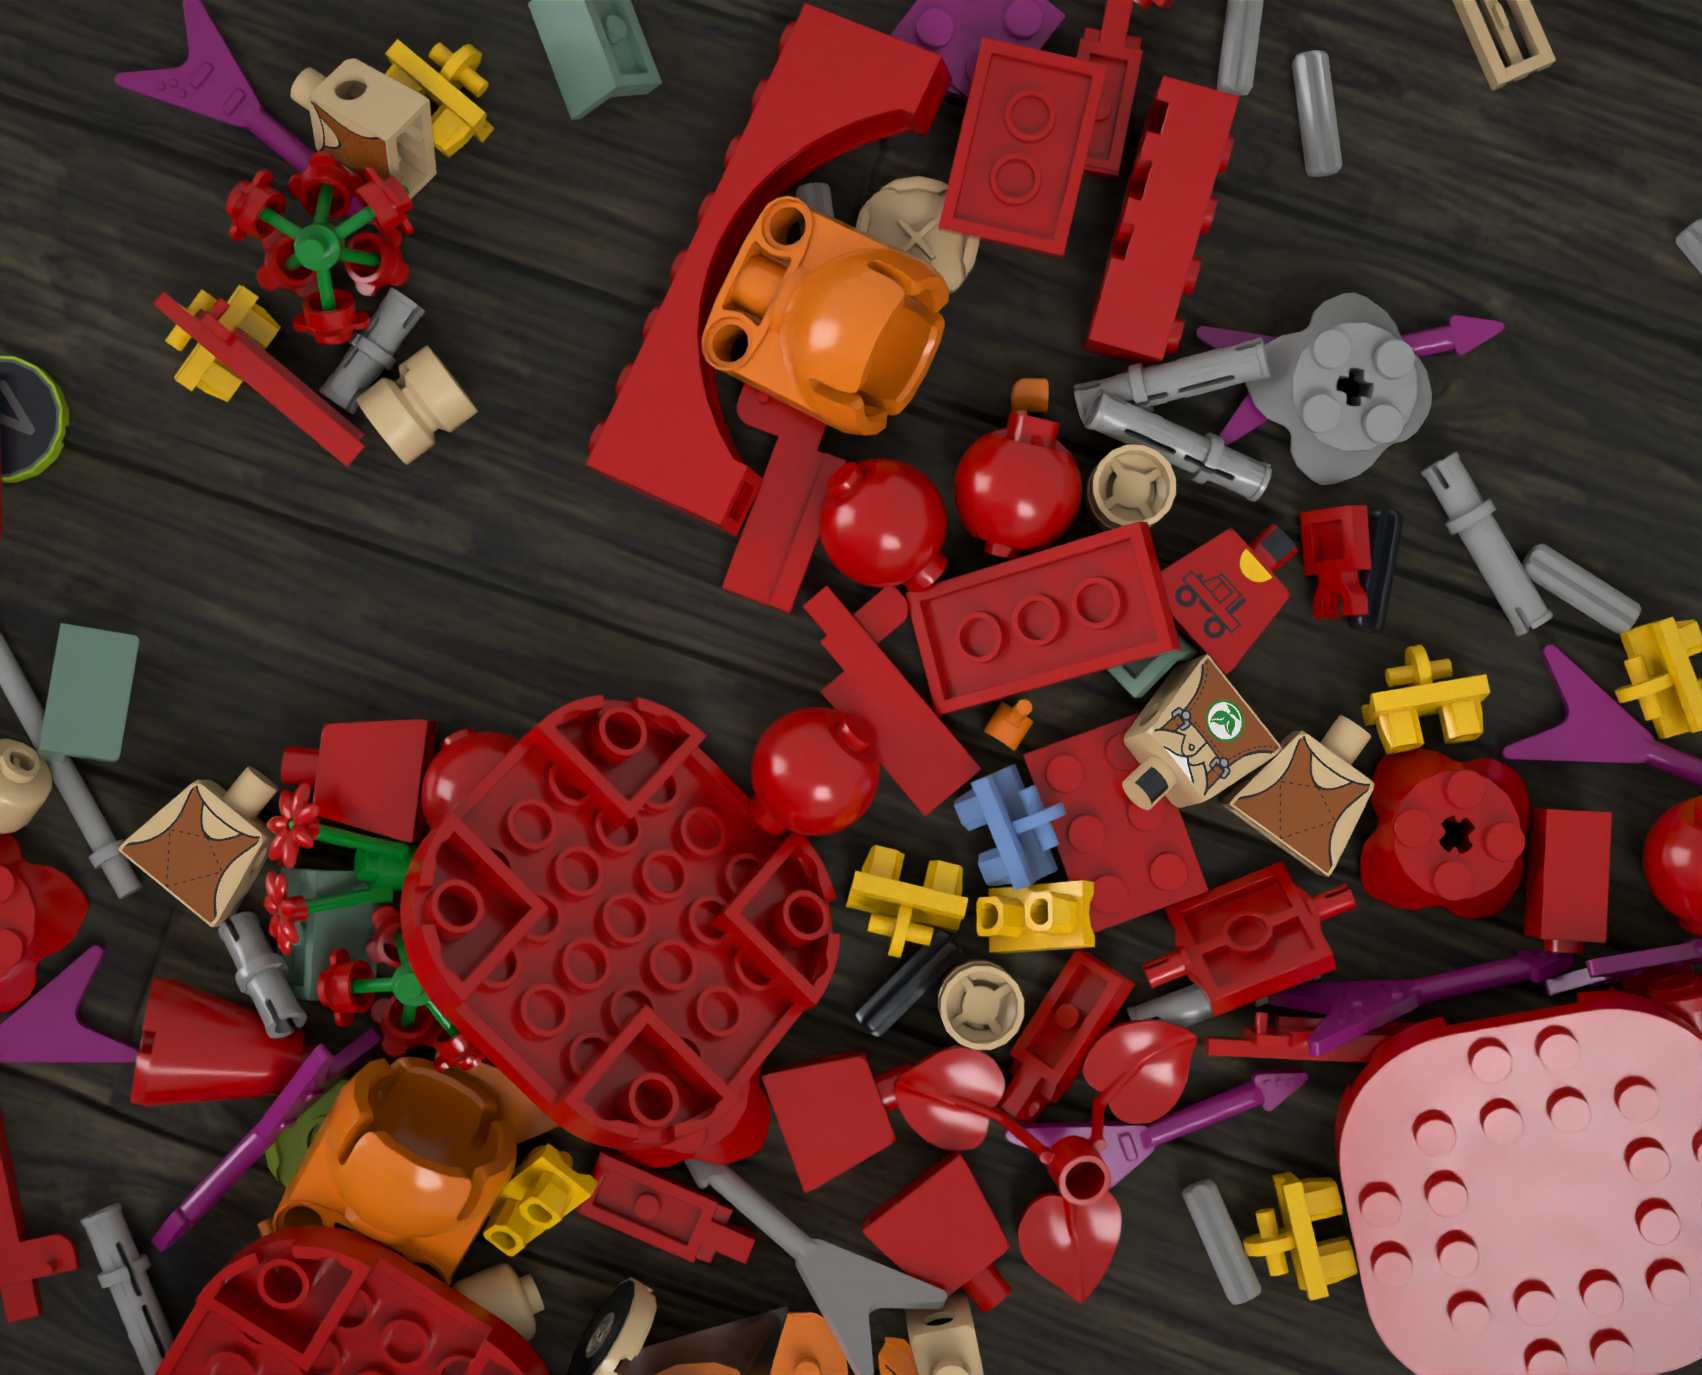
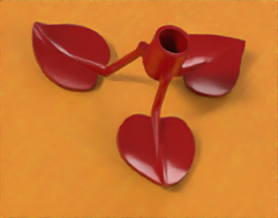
M1155 1019L1132 1020L1120 1023L1101 1033L1087 1050L1082 1062L1084 1079L1092 1088L1100 1092L1092 1102L1091 1137L1086 1139L1082 1136L1070 1135L1059 1139L1051 1147L1042 1144L1006 1112L995 1107L1004 1094L1005 1080L1002 1071L994 1059L982 1050H973L966 1046H951L940 1049L900 1073L894 1082V1094L899 1110L908 1124L919 1136L936 1147L952 1151H963L977 1147L987 1135L990 1118L1000 1123L1032 1150L1042 1163L1046 1164L1048 1173L1061 1194L1045 1193L1039 1195L1028 1204L1018 1222L1016 1231L1017 1243L1024 1259L1034 1271L1058 1286L1074 1301L1083 1303L1099 1284L1108 1269L1121 1233V1211L1116 1199L1108 1190L1111 1184V1173L1107 1164L1100 1156V1153L1107 1147V1142L1103 1138L1105 1106L1108 1104L1110 1110L1118 1119L1132 1124L1150 1123L1164 1116L1172 1109L1182 1095L1187 1083L1191 1056L1198 1038L1191 1030L1183 1026Z

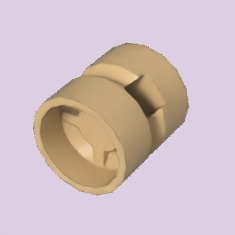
M428 345L399 365L400 378L393 381L383 377L355 398L378 433L406 465L435 444L434 432L436 430L442 429L451 433L478 412L470 398Z
M1125 445L1112 450L1091 472L1085 485L1084 504L1090 518L1101 530L1109 531L1138 521L1148 522L1150 528L1170 510L1176 496V477L1171 464L1159 451L1145 445Z
M969 959L955 965L943 977L937 991V1008L946 1031L959 1044L973 1050H992L1006 1044L1018 1032L1024 1018V998L1018 984L1000 965L986 959Z

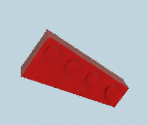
M1163 76L1146 114L1084 342V351L1132 364L1142 362L1144 367L1159 365L1164 358V354L1175 356L1185 324V319L1175 316L1182 293L1191 295L1198 277L1201 258L1193 255L1199 234H1208L1214 218L1218 197L1211 196L1217 173L1224 174L1231 155L1234 136H1230L1229 131L1240 96Z

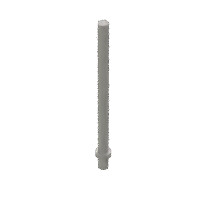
M0 632V686L38 752L45 711ZM65 755L64 763L46 761L55 785L93 851L89 859L94 868L102 867L119 899L141 889L143 886L128 859L118 851L124 839L116 840L71 757Z

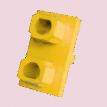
M398 39L385 53L392 64L385 75L423 96H427L439 107L431 117L434 147L446 157L450 158L472 136L483 143L494 130V127L486 121V112L459 91L464 86L478 98L489 86V82L475 72L480 64L482 53L473 45L466 44L453 53L442 43L436 44L430 51L429 58L442 68L440 73L435 71Z
M239 285L227 301L230 305L229 309L218 321L229 331L234 326H237L265 350L281 326L265 309L255 303L259 298L257 295L244 286ZM201 289L188 309L185 310L192 316L200 308L209 312L218 300ZM176 324L165 341L182 352L191 336ZM197 343L174 376L177 382L190 391H193L197 386L205 393L226 402L231 399L243 382L239 376L199 343Z
M1673 617L1633 627L1626 633L1619 634L1629 658L1624 660V664L1631 684L1615 690L1618 702L1625 703L1638 699L1645 720H1652L1659 740L1683 733L1702 731V677L1696 678L1689 660V656L1702 652V633L1697 621L1692 619L1675 622Z
M1422 645L1407 647L1405 651V666L1386 669L1385 677L1388 687L1409 684V687L1372 693L1370 695V704L1361 707L1365 726L1376 724L1377 732L1386 754L1406 752L1420 748L1424 744L1418 717L1433 714L1439 715L1445 744L1475 740L1483 733L1481 702L1490 694L1486 674L1433 683V680L1452 677L1453 670L1450 659L1429 662L1426 650Z
M874 845L865 860L861 872L855 870L846 907L871 913L867 931L891 937L888 956L901 958L905 941L930 946L934 928H940L957 934L961 919H964L968 898L961 896L963 868L960 865L940 860L929 861L923 887L901 882L899 878L905 854L895 849Z
M1080 880L1036 884L1014 891L1013 887L989 889V897H979L976 902L977 933L979 936L989 937L990 953L1004 954L1095 947V935L1089 916L1090 902L1094 895V882Z
M549 1143L536 1147L527 1153L522 1159L521 1164L514 1169L513 1175L489 1214L490 1219L482 1234L486 1240L503 1253L513 1257L525 1248L526 1244L546 1229L552 1228L565 1215L590 1198L598 1181L590 1175L579 1174L572 1169L573 1159L569 1153L565 1151L560 1152Z
M1291 1172L1273 1175L1272 1179L1284 1228H1278L1274 1208L1256 1211L1255 1214L1260 1232L1250 1235L1243 1240L1246 1255L1266 1256L1270 1276H1279L1289 1272L1284 1252L1290 1250L1298 1288L1306 1290L1310 1301L1328 1297V1284L1339 1282L1358 1273L1349 1239L1344 1235L1316 1242L1311 1223L1312 1221L1343 1214L1338 1186L1331 1177L1299 1180Z

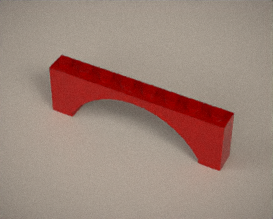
M807 3L804 4L797 21H791L783 31L778 49L780 57L770 78H764L755 90L751 105L752 116L743 134L737 135L728 147L724 161L726 170L716 191L710 192L704 198L698 212L697 224L699 227L689 248L683 249L677 255L670 273V282L672 284L662 305L656 306L647 317L643 329L644 343L635 362L629 363L621 372L616 385V402L607 421H601L594 429L588 445L590 456L586 465L604 478L737 537L763 479L749 466L744 464L734 445L722 412L716 384L715 368L706 361L702 353L701 339L723 283L743 242L768 203L782 197L791 187L820 166L850 150L878 139L909 131L926 136L953 80L941 55Z

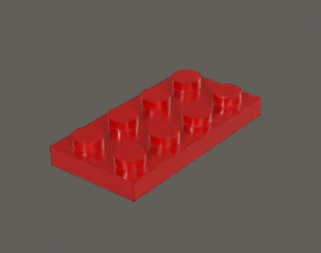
M1138 521L938 582L918 592L909 591L905 593L937 716L947 715L1181 649L1148 522Z

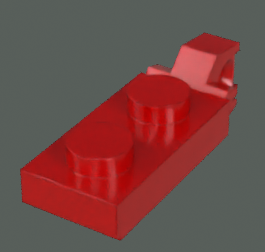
M1107 0L1101 30L1086 27L1084 38L1080 39L1076 58L1108 65L1083 174L1117 180L1143 53V50H1140L1142 38L1127 35L1133 0Z
M1082 948L1076 949L1009 1054L1014 1057L1009 1072L1014 1075V1078L997 1105L1024 1123H1034L1050 1101L1057 1103L1064 1095V1091H1068L1082 1069V1062L1087 1050L1093 1041L1107 1030L1135 986V983Z
M603 1149L600 1152L591 1174L598 1181V1184L592 1196L577 1207L576 1212L694 1263L695 1259L711 1263L715 1252L741 1263H747L757 1241L758 1233L729 1220L734 1209L733 1207L720 1202L721 1199L644 1165L633 1163L609 1150Z

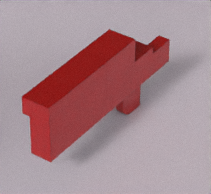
M163 291L152 302L156 308L346 467L365 447L359 442L364 433L241 329L234 326L229 331L218 321L230 307L225 300L220 298L209 312L200 308L194 316Z
M744 383L736 405L739 419L746 426L778 437L722 589L791 615L820 538L819 512L823 498L828 491L826 483L831 475L841 466L845 465L847 461L828 453L819 452L828 427L827 424Z
M826 586L804 604L803 607L827 635L820 642L842 667L844 672L820 692L835 710L846 715H856L869 726L874 735V745L879 762L923 815L926 816L977 774L982 767L878 645V643L899 627L908 616L909 607L907 600L896 586L885 587L852 615L831 588Z
M1256 1012L1255 1026L1242 1025L1241 1037L1204 1036V1052L1212 1056L1369 1063L1371 1061L1370 1054L1379 1045L1400 1031L1423 1021L1392 1020L1321 1056L1314 1057L1309 1055L1308 1037L1326 1017L1275 1014V1027L1268 1026V1013Z
M0 1107V1289L7 1323L36 1317L44 1313L37 1278L76 1270L81 1267L77 1246L74 1240L66 1234L54 1233L28 1239Z

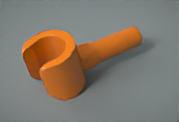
M1021 378L1013 385L1011 391L1012 412L1027 415V412H1047L1048 381L1045 378Z
M1022 699L1014 708L1001 702L983 732L1001 741L1011 750L1016 751L1033 724V721L1027 717L1032 711L1031 702Z

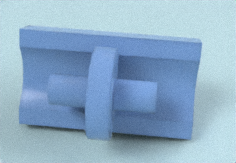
M1015 764L971 782L973 788L954 801V807L961 824L968 831L988 824L997 846L978 855V866L986 885L997 886L1012 883L1014 891L1030 886L1038 879L1058 870L1050 848L1059 845V841L1050 821L1067 814L1064 804L1061 801L1044 807L1036 785L1025 788Z

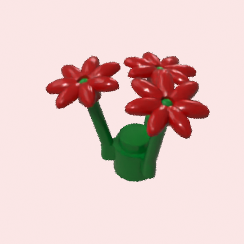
M306 782L300 784L293 793L292 791L284 790L280 794L279 808L282 816L272 817L267 822V829L276 834L270 845L269 858L277 860L279 867L284 868L286 866L292 869L296 864L299 845L310 849L314 845V840L356 849L354 858L355 877L357 880L365 881L368 888L305 900L302 895L288 897L287 880L284 873L276 876L274 871L268 872L265 882L268 895L265 896L263 905L270 914H273L270 920L269 933L273 938H277V944L285 955L291 954V943L299 942L294 923L307 920L308 914L368 902L391 904L394 890H402L407 869L418 849L415 842H404L393 838L370 837L320 824L317 816L321 806L318 803L308 804L311 786L310 783Z

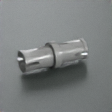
M392 287L370 319V325L362 329L360 334L356 331L353 332L352 338L347 341L351 344V347L333 374L330 375L325 384L319 389V392L352 415L359 406L355 398L370 388L384 369L388 371L392 369L397 361L393 358L394 354L410 330L413 329L417 321L425 313L424 309Z
M248 911L231 916L230 919L237 932L233 933L229 923L224 921L218 929V934L225 943L238 970L235 975V981L240 991L251 996L265 1025V1031L270 1038H283L293 1034L295 1031L288 1018L292 1017L296 1027L301 1028L307 1021V1015L300 1007L286 979L289 968L284 958L273 953L255 913Z

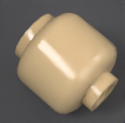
M6 738L0 739V834L14 833L26 826L43 805L52 789V774L46 761L39 758L36 750L23 742Z
M502 1262L465 1277L453 1285V1289L502 1319L527 1341L534 1337L536 1333L534 1314L543 1311L544 1305L531 1274L518 1278L514 1269L509 1264Z

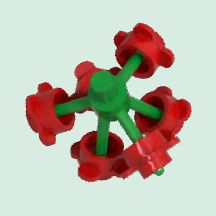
M316 152L310 156L309 166L302 174L292 175L288 185L290 193L294 197L299 198L302 207L315 217L314 223L302 229L283 217L286 209V198L282 193L271 187L274 175L266 169L258 171L252 182L244 180L233 188L226 202V212L232 219V227L229 232V236L232 239L240 242L248 234L258 240L262 239V246L266 253L264 266L256 274L260 286L267 291H274L277 288L292 290L299 298L304 299L302 302L304 313L293 318L294 329L314 335L315 341L320 344L337 345L351 339L353 330L368 327L370 325V315L365 311H356L354 297L351 293L333 289L330 268L339 260L345 261L346 270L350 277L355 280L357 291L365 296H374L380 287L389 284L398 287L402 286L408 279L409 266L403 261V255L400 250L402 233L397 227L400 226L408 236L414 232L411 223L405 215L414 206L408 196V188L401 185L393 175L382 180L369 165L363 169L369 180L366 183L362 174L346 170L340 163L336 162L335 157L331 153ZM352 197H357L363 208L361 211L338 226L328 223V220L336 219L346 214L350 208ZM370 221L379 230L376 234L363 232L355 235L347 247H345L344 238Z
M391 904L379 905L371 913L374 932L372 939L365 945V951L371 961L376 963L385 962L389 966L397 967L393 977L374 978L373 971L366 961H350L349 953L346 949H334L330 954L329 969L323 970L318 979L317 991L320 1002L324 1007L331 1008L335 1015V1022L340 1027L350 1026L354 1020V1013L366 1012L372 1006L371 1019L380 1025L384 1036L382 1050L389 1057L401 1058L406 1054L407 1050L424 1045L429 1048L434 1047L440 1054L433 1063V1067L437 1072H443L452 1066H458L461 1071L474 1068L486 1056L441 1013L422 989L406 954L402 938L400 910L395 909ZM393 991L394 995L389 1000L382 998L373 1004L375 992Z

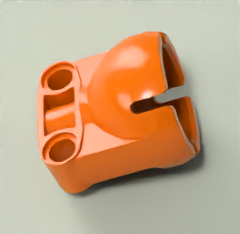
M791 196L779 197L767 204L742 244L715 300L701 339L702 353L706 361L715 369L843 433L863 436L877 435L886 428L888 415L893 416L901 413L909 404L930 368L941 342L945 321L939 311L949 301V289L943 276L929 262L814 209L799 198ZM805 219L806 227L803 236L794 244L787 245V234L791 226L797 221ZM747 334V350L742 358L733 362L731 360L732 345L739 337Z
M402 1057L391 1065L388 1064L385 1058L370 1061L341 1088L278 1205L272 1222L274 1232L300 1226H329L357 1232L385 1245L450 1286L454 1273L514 1173L517 1155V1133L509 1119L495 1120L498 1105L494 1098L482 1086L455 1069L447 1068L443 1072H437L433 1067V1061L417 1057Z

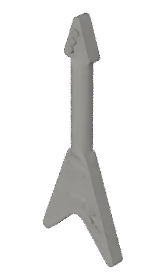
M698 1159L684 1160L699 1188L704 1189L711 1185L795 1259L799 1274L855 1375L874 1374L869 1314L872 1311L880 1308L941 1309L944 1307L947 1293L943 1289L826 1241L811 1239L728 1167V1164H710Z

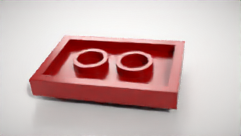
M982 37L938 230L1063 259L1108 65Z
M1141 712L1022 754L1032 785H1036L1044 807L1061 801L1064 804L1067 814L1050 821L1059 841V845L1055 846L1068 882L1080 880L1094 882V895L1090 902L1089 911L1090 924L1094 933L1209 891L1178 807L1173 805L1164 796L1150 810H1144L1129 799L1122 787V782L1140 766V763L1125 746L1124 735Z

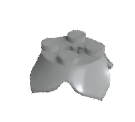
M1355 292L1340 294L1324 301L1313 312L1310 325L1305 330L1279 336L1267 343L1265 349L1271 377L1245 382L1254 406L1268 420L1278 423L1289 430L1291 435L1290 453L1296 466L1309 479L1319 485L1336 484L1360 475L1371 467L1381 453L1390 445L1406 441L1414 435L1428 416L1432 403V391L1427 370L1421 360L1414 354L1412 348L1402 340L1395 322L1384 309L1367 297ZM1349 372L1354 375V382L1359 384L1358 397H1352L1351 405L1346 404V393L1337 391L1336 386L1338 379L1349 378Z

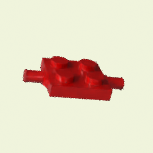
M1282 861L1213 888L1208 892L1165 907L1168 923L1175 936L1177 951L1149 962L1141 963L1142 969L1151 989L1187 974L1189 979L1201 988L1214 1017L1335 970L1334 955L1322 934L1321 921L1351 909H1356V903L1346 883L1310 897L1307 892L1294 883Z

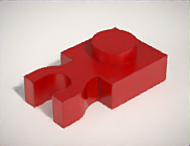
M1347 505L1301 512L1305 576H1318L1319 582L1313 598L1314 619L1340 618L1338 608L1340 596L1343 601V616L1368 615V598L1358 578V571L1372 569L1367 505Z

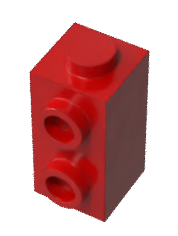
M1531 808L1528 828L1524 935L1544 939V951L1584 953V942L1606 943L1612 813Z

